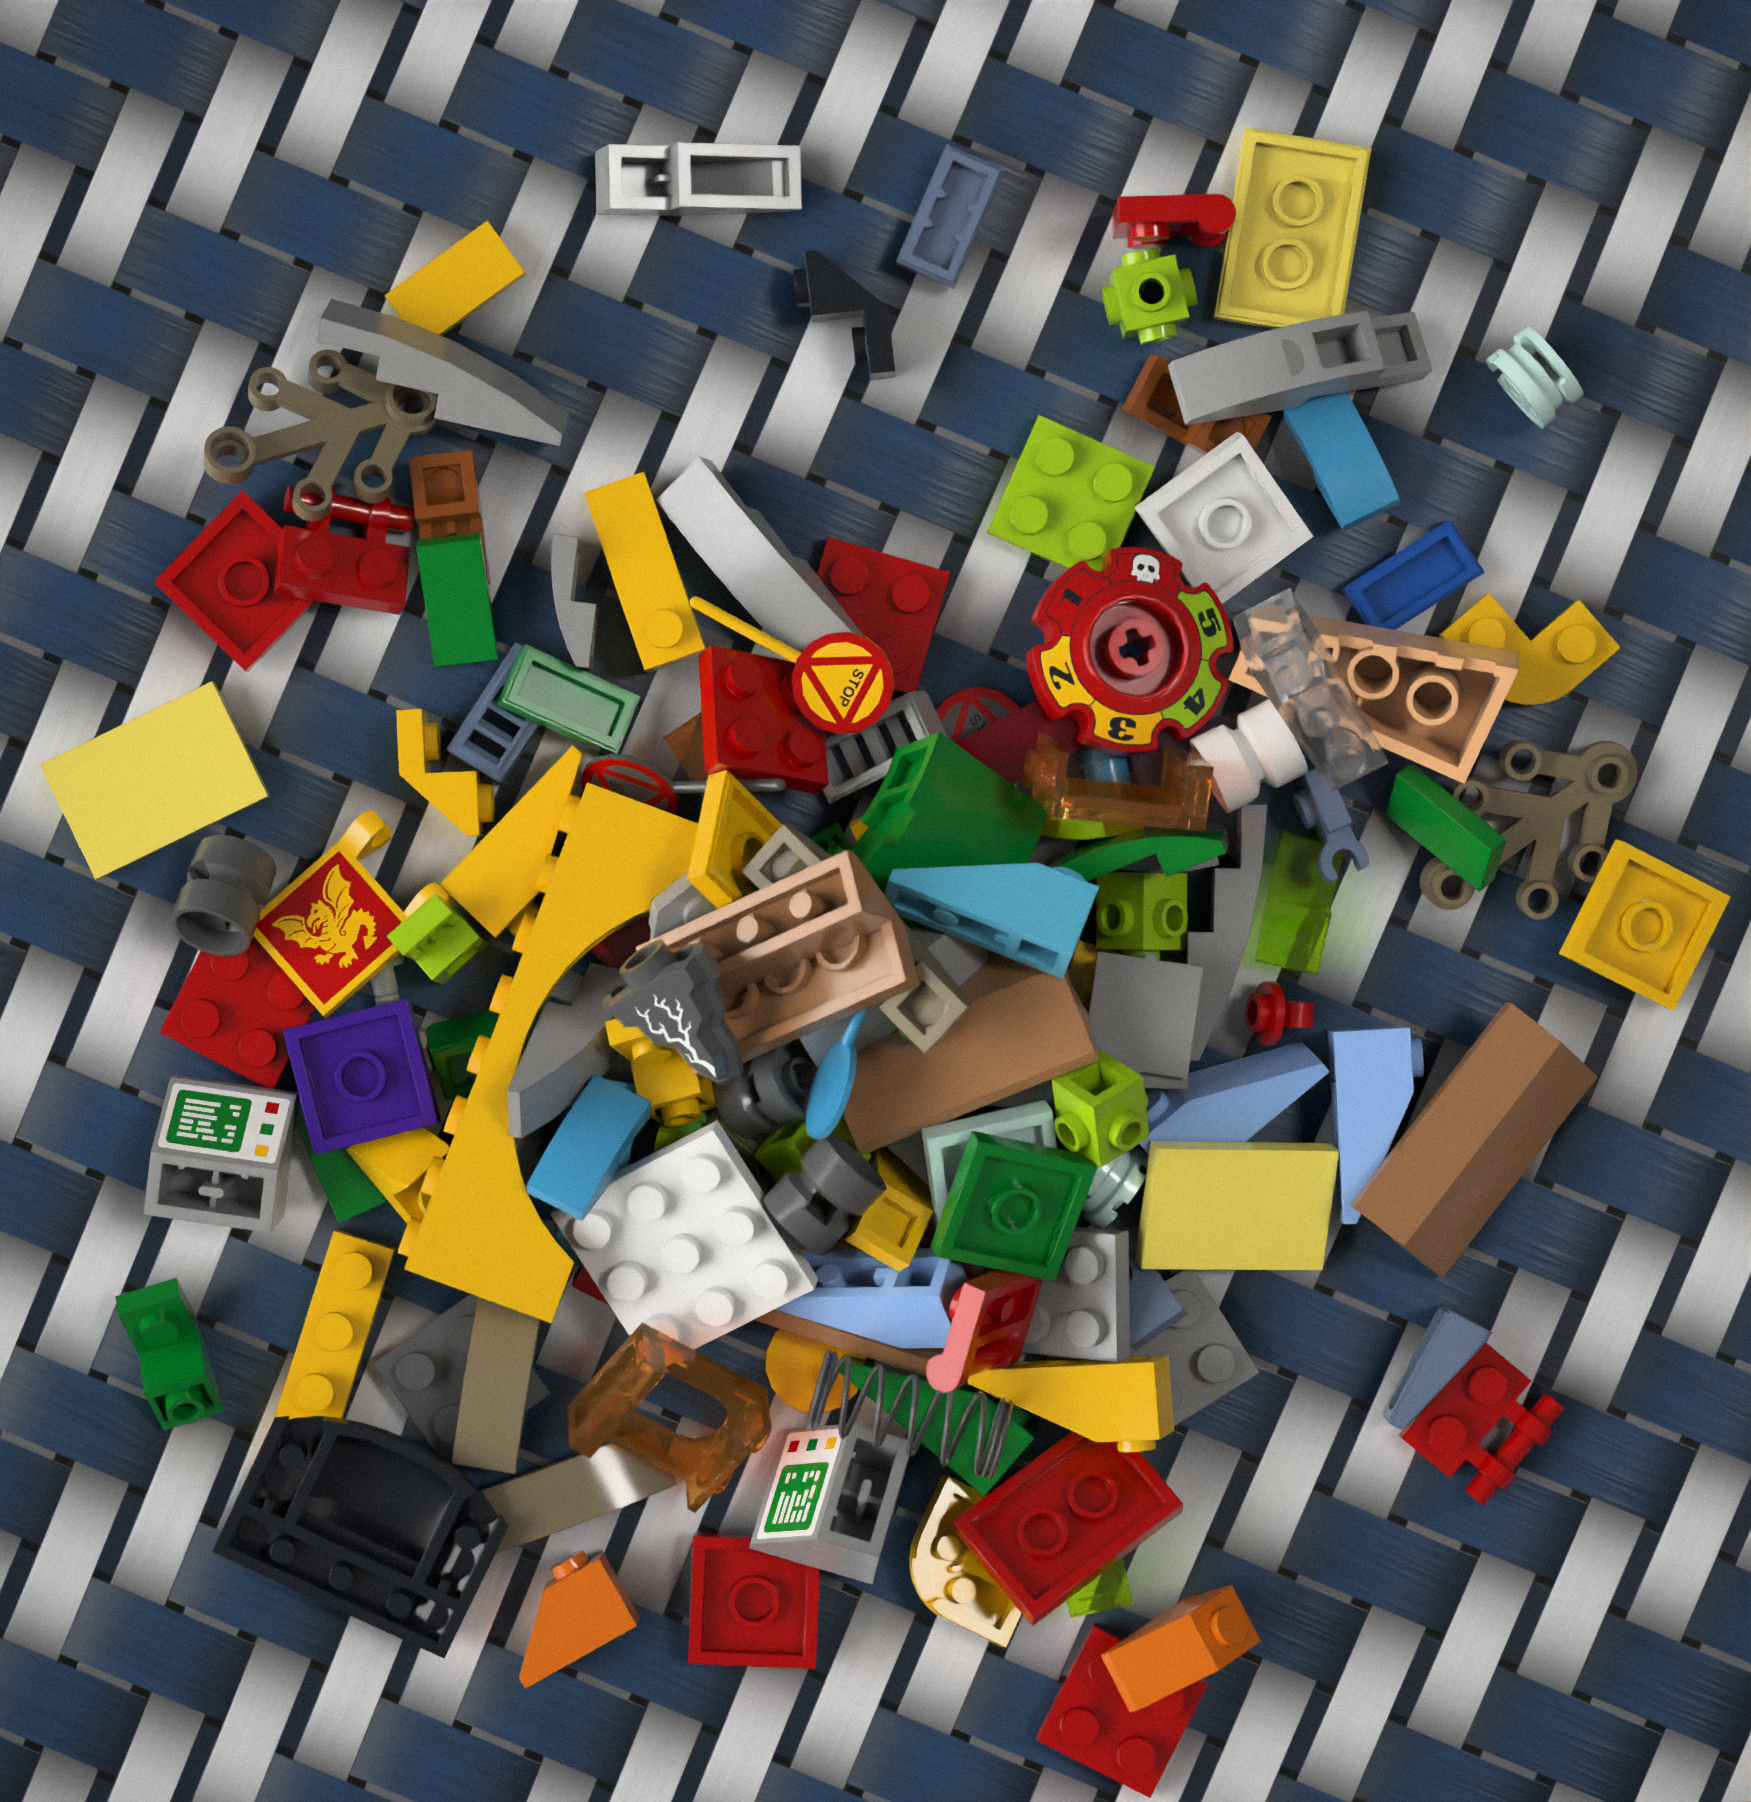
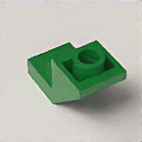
M177 1278L115 1296L118 1316L138 1353L144 1394L163 1431L180 1425L191 1424L200 1419L224 1412L221 1395L197 1318Z

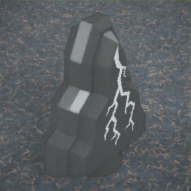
M662 939L655 940L639 949L620 967L619 973L625 979V982L603 998L602 1004L623 1027H638L654 1045L675 1048L693 1070L721 1086L739 1078L744 1071L738 1039L723 1019L729 1002L717 982L723 970L706 943L697 942L684 946L672 953Z

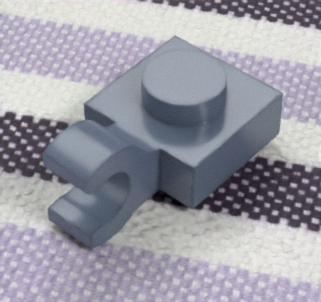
M1328 764L1317 767L1300 776L1295 781L1299 792L1292 794L1293 803L1306 829L1315 827L1319 839L1324 840L1323 848L1317 857V869L1321 878L1327 884L1338 879L1337 872L1332 864V858L1337 852L1349 854L1357 871L1365 869L1369 866L1367 851L1353 834L1350 824L1353 822Z

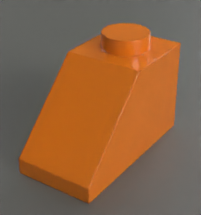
M582 1549L550 1568L554 1578L547 1581L543 1590L519 1679L525 1689L637 1626L640 1616L603 1550L588 1558Z
M1231 1584L1184 1598L1101 1654V1657L1129 1712H1133L1221 1670L1260 1643L1261 1640Z

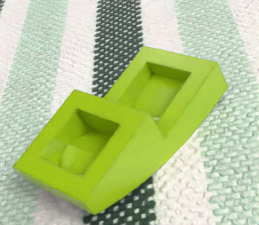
M436 893L387 935L388 939L403 956L414 960L432 981L441 985L449 981L490 944L486 937L469 920Z

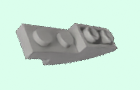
M1364 310L1301 322L1214 346L1174 360L1168 365L1185 425L1298 408L1310 397L1424 379L1432 371L1414 311L1370 318L1369 311Z

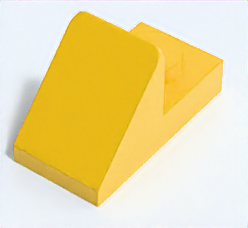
M422 1127L351 1145L346 1151L408 1224L411 1216L423 1220L431 1199L430 1195L421 1192L425 1176L433 1157L442 1158L448 1153L450 1147L446 1142Z

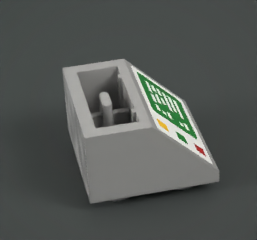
M173 1074L170 1077L151 1149L144 1215L271 1233L285 1213L299 1093Z
M839 1424L819 1426L815 1432L812 1428L807 1430L806 1427L785 1429L749 1548L873 1585L909 1461L906 1451L907 1439L887 1434L882 1445L875 1449L873 1446V1429L856 1424L853 1425L849 1435L842 1440L839 1436Z

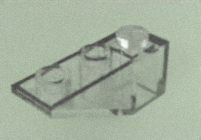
M1291 588L1232 617L1246 665L1331 792L1389 763L1319 631Z

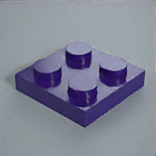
M410 998L283 1030L314 1155L442 1122Z

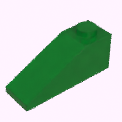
M849 1356L851 1359L850 1382L861 1391L870 1372L879 1363ZM845 1362L840 1370L843 1376H845ZM882 1364L885 1369V1390L882 1409L889 1414L902 1384L913 1372ZM879 1371L866 1395L876 1404ZM917 1373L915 1374L919 1379V1399L914 1433L915 1438L937 1393V1390L928 1382L927 1377ZM913 1380L908 1386L894 1417V1420L907 1431L909 1429ZM963 1385L953 1390V1408L948 1449L968 1404L975 1394L982 1391L987 1400L983 1457L1000 1398L995 1399L989 1393L968 1385ZM947 1392L941 1396L921 1441L938 1458L941 1456ZM979 1398L948 1466L980 1494L985 1496L1031 1443L1034 1435L1032 1430L1025 1425L1032 1416L1025 1409L1013 1404L1006 1440L994 1477L989 1480L987 1476L982 1478L981 1474L976 1476L974 1464L980 1422L981 1401Z

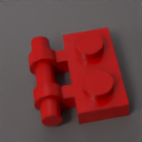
M294 486L287 487L284 499V511L295 513L292 506ZM332 487L331 508L326 517L319 521H307L306 529L288 525L284 526L279 537L274 594L400 615L406 602L410 547L386 543V531L389 529L410 533L414 522V508L391 504L390 497L379 503H366L359 498L335 494V488ZM312 492L301 496L303 502L311 506L319 505L324 501L320 495ZM330 520L363 525L362 539L329 533Z
M1485 1343L1413 1421L1406 1425L1399 1436L1449 1478L1454 1475L1466 1459L1471 1462L1480 1472L1464 1491L1484 1506L1499 1487L1505 1491L1517 1477L1513 1473L1514 1469L1537 1443L1542 1447L1554 1433L1549 1428L1565 1408L1545 1393L1530 1412L1526 1410L1516 1399L1532 1380L1490 1345ZM1504 1415L1517 1427L1492 1456L1479 1443Z

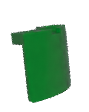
M938 732L896 748L892 763L879 791L860 819L868 826V829L849 851L856 854L882 893L885 894L893 869L1029 863L1042 833L1047 813L1045 808L1037 801ZM838 846L830 855L835 856L844 850ZM899 915L908 928L920 924Z

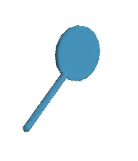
M869 1008L851 1016L842 1039L834 1042L816 1072L806 1108L807 1132L814 1139L822 1140L828 1137L837 1126L846 1108L856 1073L857 1053L854 1043Z

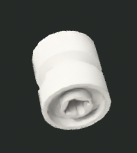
M1267 699L1238 714L1237 729L1235 730L1222 724L1189 740L1193 755L1207 784L1220 806L1228 814L1254 801V798L1258 797L1262 782L1274 788H1279L1308 773V766L1300 746L1286 719L1272 699Z

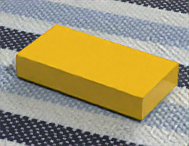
M486 221L384 296L402 320L443 336L523 278L526 273L490 223Z

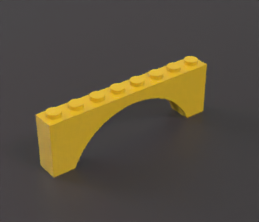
M588 782L582 797L570 793L557 830L568 833L559 857L547 854L534 890L545 893L537 917L528 914L524 915L512 950L522 953L514 978L502 974L489 1008L490 1011L500 1014L492 1037L479 1035L466 1071L477 1074L469 1098L457 1095L448 1115L443 1131L454 1135L446 1159L434 1156L425 1176L421 1192L431 1196L423 1220L411 1216L401 1240L398 1253L408 1257L404 1268L406 1271L552 1324L574 1266V1261L552 1237L541 1221L528 1193H526L527 1189L520 1172L516 1153L515 1138L509 1136L507 1090L522 1058L533 1025L552 991L568 971L591 949L613 933L649 916L652 899L689 871L698 823Z

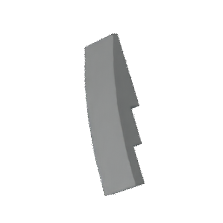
M335 299L330 300L320 320L317 342L380 356L376 375L377 381L439 394L434 418L552 445H561L570 414L517 375L455 341L407 321Z
M698 456L656 499V502L694 550L770 636L801 653L810 642L827 633L849 631L864 636L808 562L792 555L759 510L750 508L743 503L712 461Z
M1246 804L1237 809L1236 869L1211 868L1210 932L1187 931V950H1184V964L1204 967L1190 1061H1199L1223 1012L1249 938L1262 875L1267 805Z

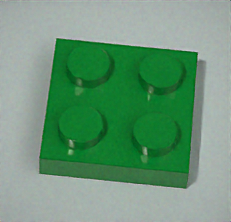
M972 1130L930 1246L936 1257L1055 1281L1095 1176L1097 1165L1079 1153Z

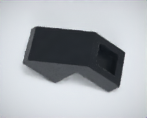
M817 250L804 252L806 268L793 270L797 308L810 307L812 323L863 317L864 326L851 327L855 366L868 365L870 380L895 377L888 307Z

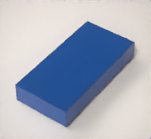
M1449 519L1343 587L1342 591L1363 624L1396 630L1479 577L1485 571L1452 520Z

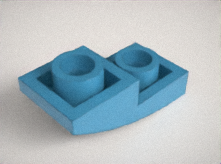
M1347 392L1310 397L1301 407L1283 410L1285 423L1313 468V481L1343 531L1400 504V497L1389 472Z
M595 1074L568 1112L546 1148L527 1184L526 1193L583 1221L616 1177L617 1161L650 1118L652 1102Z

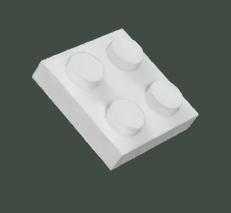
M1238 431L1134 507L1167 555L1173 556L1182 562L1183 566L1180 573L1188 585L1195 588L1204 582L1208 583L1222 604L1314 537L1244 435Z

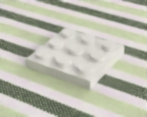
M718 1120L616 1172L614 1180L583 1221L556 1207L551 1212L552 1218L652 1371L814 1290L818 1281L817 1275L790 1233L781 1226L767 1209L763 1201L764 1192Z

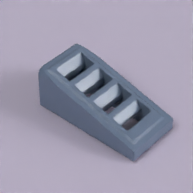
M516 642L446 749L502 784L507 780L540 726L531 720L497 706L498 696L506 684L520 647H522ZM490 709L521 727L514 738L484 720ZM477 731L506 748L501 759L471 742Z
M1444 1305L1438 1306L1383 1411V1417L1391 1425L1403 1430L1482 1348L1493 1332Z

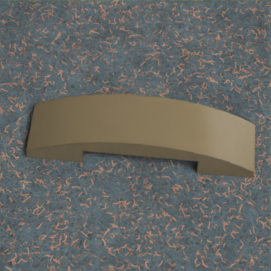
M784 823L742 872L761 890L832 856L793 826ZM905 924L920 985L883 1001L884 1003L879 1009L924 1054H927L971 1007V1004L941 963Z
M541 1219L556 1241V1222ZM478 1297L470 1340L452 1465L516 1475L526 1416V1403L541 1320Z
M653 1424L595 1445L594 1449L480 1490L484 1493L497 1515L499 1516L501 1513L509 1525L496 1552L499 1553L615 1511L673 1487L677 1483L656 1425Z

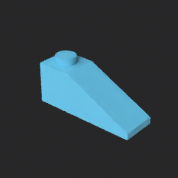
M1040 863L910 868L892 870L884 896L898 915L1063 979L1089 916L1099 886L1086 882L1082 875L1072 869L1065 867L1050 868Z

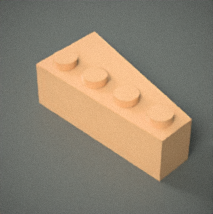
M1258 606L1232 662L1228 680L1465 784L1519 671V652Z

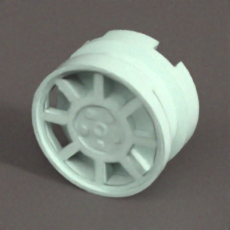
M1526 326L1513 337L1515 344L1507 351L1498 349L1486 359V362L1492 372L1497 368L1503 372L1497 379L1499 384L1531 421L1540 428H1544L1556 418L1555 410L1563 403L1571 406L1584 393L1570 369L1553 348L1536 331Z
M1134 1147L1102 1168L1097 1166L1082 1208L1084 1211L1083 1218L1095 1228H1104L1117 1217L1118 1213L1114 1210L1123 1202L1128 1204L1145 1180L1146 1176L1139 1169L1141 1165L1147 1169L1149 1155L1138 1147Z

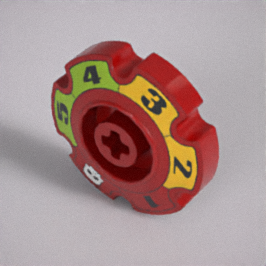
M1121 547L1111 549L1103 555L1102 571L1093 570L1082 560L1066 570L1047 588L1031 618V623L1042 630L1044 643L1043 645H1036L1026 652V663L1035 695L1051 720L1057 721L1065 715L1072 716L1078 721L1080 726V732L1077 737L1079 743L1112 755L1139 756L1148 754L1158 748L1157 738L1160 731L1170 735L1175 742H1180L1195 733L1210 719L1221 704L1229 685V680L1218 673L1216 660L1232 653L1234 645L1227 614L1218 596L1208 583L1204 582L1195 588L1186 586L1180 577L1183 564L1173 556L1147 548ZM1124 644L1126 646L1137 644L1141 655L1136 659L1133 657L1123 659L1119 648Z

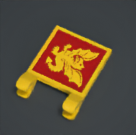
M372 810L363 812L355 819L334 846L260 910V919L253 935L326 1019L401 953L388 939L387 935L434 893L456 908L455 901L439 884L433 882L425 886L403 912L359 862L382 848L392 837V831L389 826Z

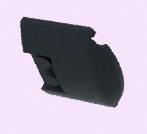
M290 1416L275 1417L212 1552L439 1657L445 1658L509 1525L501 1513L499 1516L497 1515L484 1493L462 1472L435 1453L407 1438L385 1429L343 1418L311 1416L289 1419Z

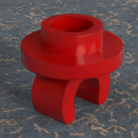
M1263 981L1258 986L1256 992L1250 994L1245 1006L1246 1026L1249 1031L1254 1032L1259 1044L1275 1045L1279 1041L1284 1027L1313 1028L1314 1003L1285 1001L1283 990L1277 982Z

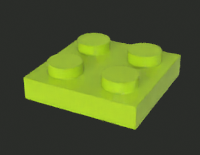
M1038 415L990 523L987 534L1065 569H1069L1083 560L1093 570L1102 571L1103 555L1111 549L1120 548L1136 512L1134 507L1140 503L1155 466Z

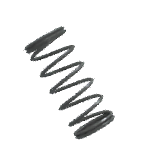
M830 1349L827 1350L822 1361L805 1425L807 1430L811 1428L814 1432L818 1430L827 1398L845 1362L844 1386L839 1419V1436L841 1440L849 1435L868 1390L879 1371L873 1446L876 1449L882 1445L902 1398L913 1380L906 1451L909 1458L914 1456L943 1392L937 1391L914 1441L919 1399V1379L914 1372L911 1373L902 1384L880 1433L885 1390V1369L879 1363L870 1372L845 1427L851 1381V1359L845 1354L837 1362V1352L832 1353ZM953 1391L947 1392L940 1456L942 1467L949 1464L973 1408L980 1398V1422L974 1473L976 1476L981 1474L982 1478L987 1476L989 1480L992 1479L996 1473L1013 1410L1012 1400L1006 1401L1005 1397L1000 1399L982 1457L987 1417L985 1394L980 1391L973 1396L948 1449Z

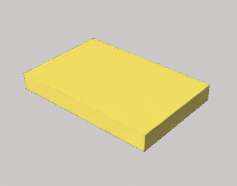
M1245 128L1232 200L1235 205L1236 216L1234 223L1227 232L1213 319L1277 329L1301 322L1344 314L1372 148Z
M213 681L40 764L95 880L101 879L270 797L222 695Z
M1151 1141L1135 1262L1141 1269L1323 1270L1339 1150L1333 1143Z

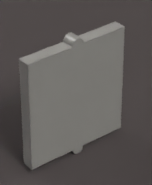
M1098 952L1089 1010L1097 1051L1103 1050L1139 1075L1141 1072L1188 1079L1204 967L1157 960V956L1154 953H1148L1145 955V958Z

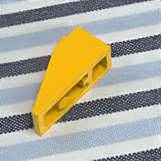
M643 471L584 492L644 670L650 673L698 656L707 648L693 608L690 606L685 585L645 472Z
M574 745L440 883L495 938L501 937L507 929L516 937L524 915L528 914L536 917L540 907L534 901L542 892L534 890L547 854L554 856L556 854L562 831L557 830L570 793L573 795L575 793L586 757Z
M1169 1354L1130 1356L1129 1359L1120 1362L1089 1359L1018 1361L1011 1367L989 1368L970 1376L967 1380L968 1384L1000 1399L1005 1397L1006 1401L1011 1399L1014 1405L1095 1442H1117L1118 1452L1156 1449V1440H1160L1175 1431Z

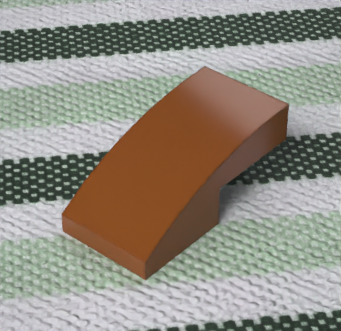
M1149 355L1121 411L1203 455H1206L1237 431L1244 435L1255 451L1272 418L1271 415L1261 413L1185 425L1168 369V365L1171 362L1160 355Z
M473 450L409 457L415 519L419 527L420 539L481 532L488 585H491Z

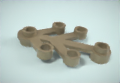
M328 349L321 350L312 356L309 363L308 380L310 385L316 391L324 394H332L343 388L371 402L370 404L352 409L286 380L285 375L276 368L262 367L254 371L249 379L248 398L250 403L261 411H274L282 407L311 421L253 438L240 428L232 426L221 427L213 431L205 442L204 468L211 478L223 484H237L246 480L252 474L256 465L323 446L308 477L296 484L292 500L293 510L297 516L306 521H319L326 517L330 511L332 502L331 489L359 435L382 428L384 430L371 459L361 462L355 469L353 490L355 495L366 503H379L389 496L393 481L392 470L409 437L424 435L430 432L440 421V419L434 418L439 394L377 381L376 375L347 363L346 359L339 352ZM328 365L334 367L339 374L333 378H326L321 376L317 369ZM262 383H271L279 391L274 395H264L256 387ZM411 402L418 405L421 412L415 414L406 413L399 406L403 403ZM231 455L236 457L241 464L236 467H226L219 464L217 460L222 456ZM366 475H376L383 480L384 484L380 487L372 488L365 485L361 479ZM312 492L320 495L324 501L319 505L311 506L304 503L301 496Z
M1521 739L1508 742L1500 752L1499 763L1502 770L1510 777L1519 781H1527L1534 778L1537 774L1571 780L1550 796L1485 786L1472 777H1468L1465 784L1455 780L1448 789V792L1459 800V795L1465 788L1476 787L1478 799L1469 809L1477 816L1485 812L1518 818L1498 832L1506 838L1499 865L1533 842L1526 879L1516 892L1517 906L1530 918L1536 920L1546 919L1558 907V893L1552 886L1565 818L1584 804L1585 809L1580 841L1569 852L1568 867L1581 880L1593 883L1608 855L1604 845L1612 805L1630 794L1636 784L1638 775L1635 758L1628 749L1616 742H1595L1587 746L1579 755L1537 749L1531 743ZM1519 750H1528L1530 753L1528 766L1520 771L1513 770L1511 766L1512 756ZM1613 763L1616 767L1614 780L1609 784L1601 785L1598 781L1600 768L1605 764ZM1595 851L1598 855L1597 866L1589 872H1582L1580 869L1582 856L1587 852ZM1435 857L1424 866L1420 874V888L1423 895L1435 906L1444 910H1455L1464 906L1473 896L1475 888L1458 875L1461 881L1459 890L1450 896L1443 895L1441 891L1443 880L1450 875L1458 874L1439 858ZM1539 888L1545 889V903L1537 909H1530L1528 906L1530 893Z

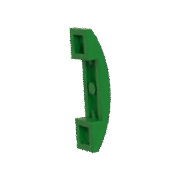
M1165 826L1140 829L1091 843L1067 854L1048 867L1072 869L1082 875L1087 882L1156 854L1165 876L1168 877L1225 854L1229 841L1224 831L1205 827Z

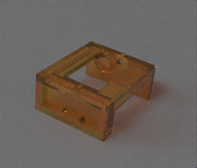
M1045 733L1038 734L1037 750L1028 749L1026 753L1023 773L1024 787L1032 788L1031 797L1051 817L1206 832L1214 767L1190 747L1164 745L1159 786L1066 777L1069 753L1049 734Z
M643 1322L568 1405L569 1448L591 1458L606 1441L685 1481L687 1509L694 1513L699 1510L712 1494L717 1495L726 1488L733 1475V1471L750 1453L758 1452L765 1445L772 1429L768 1390ZM667 1372L716 1398L725 1406L727 1419L723 1426L712 1434L703 1437H687L677 1434L637 1413L634 1409Z

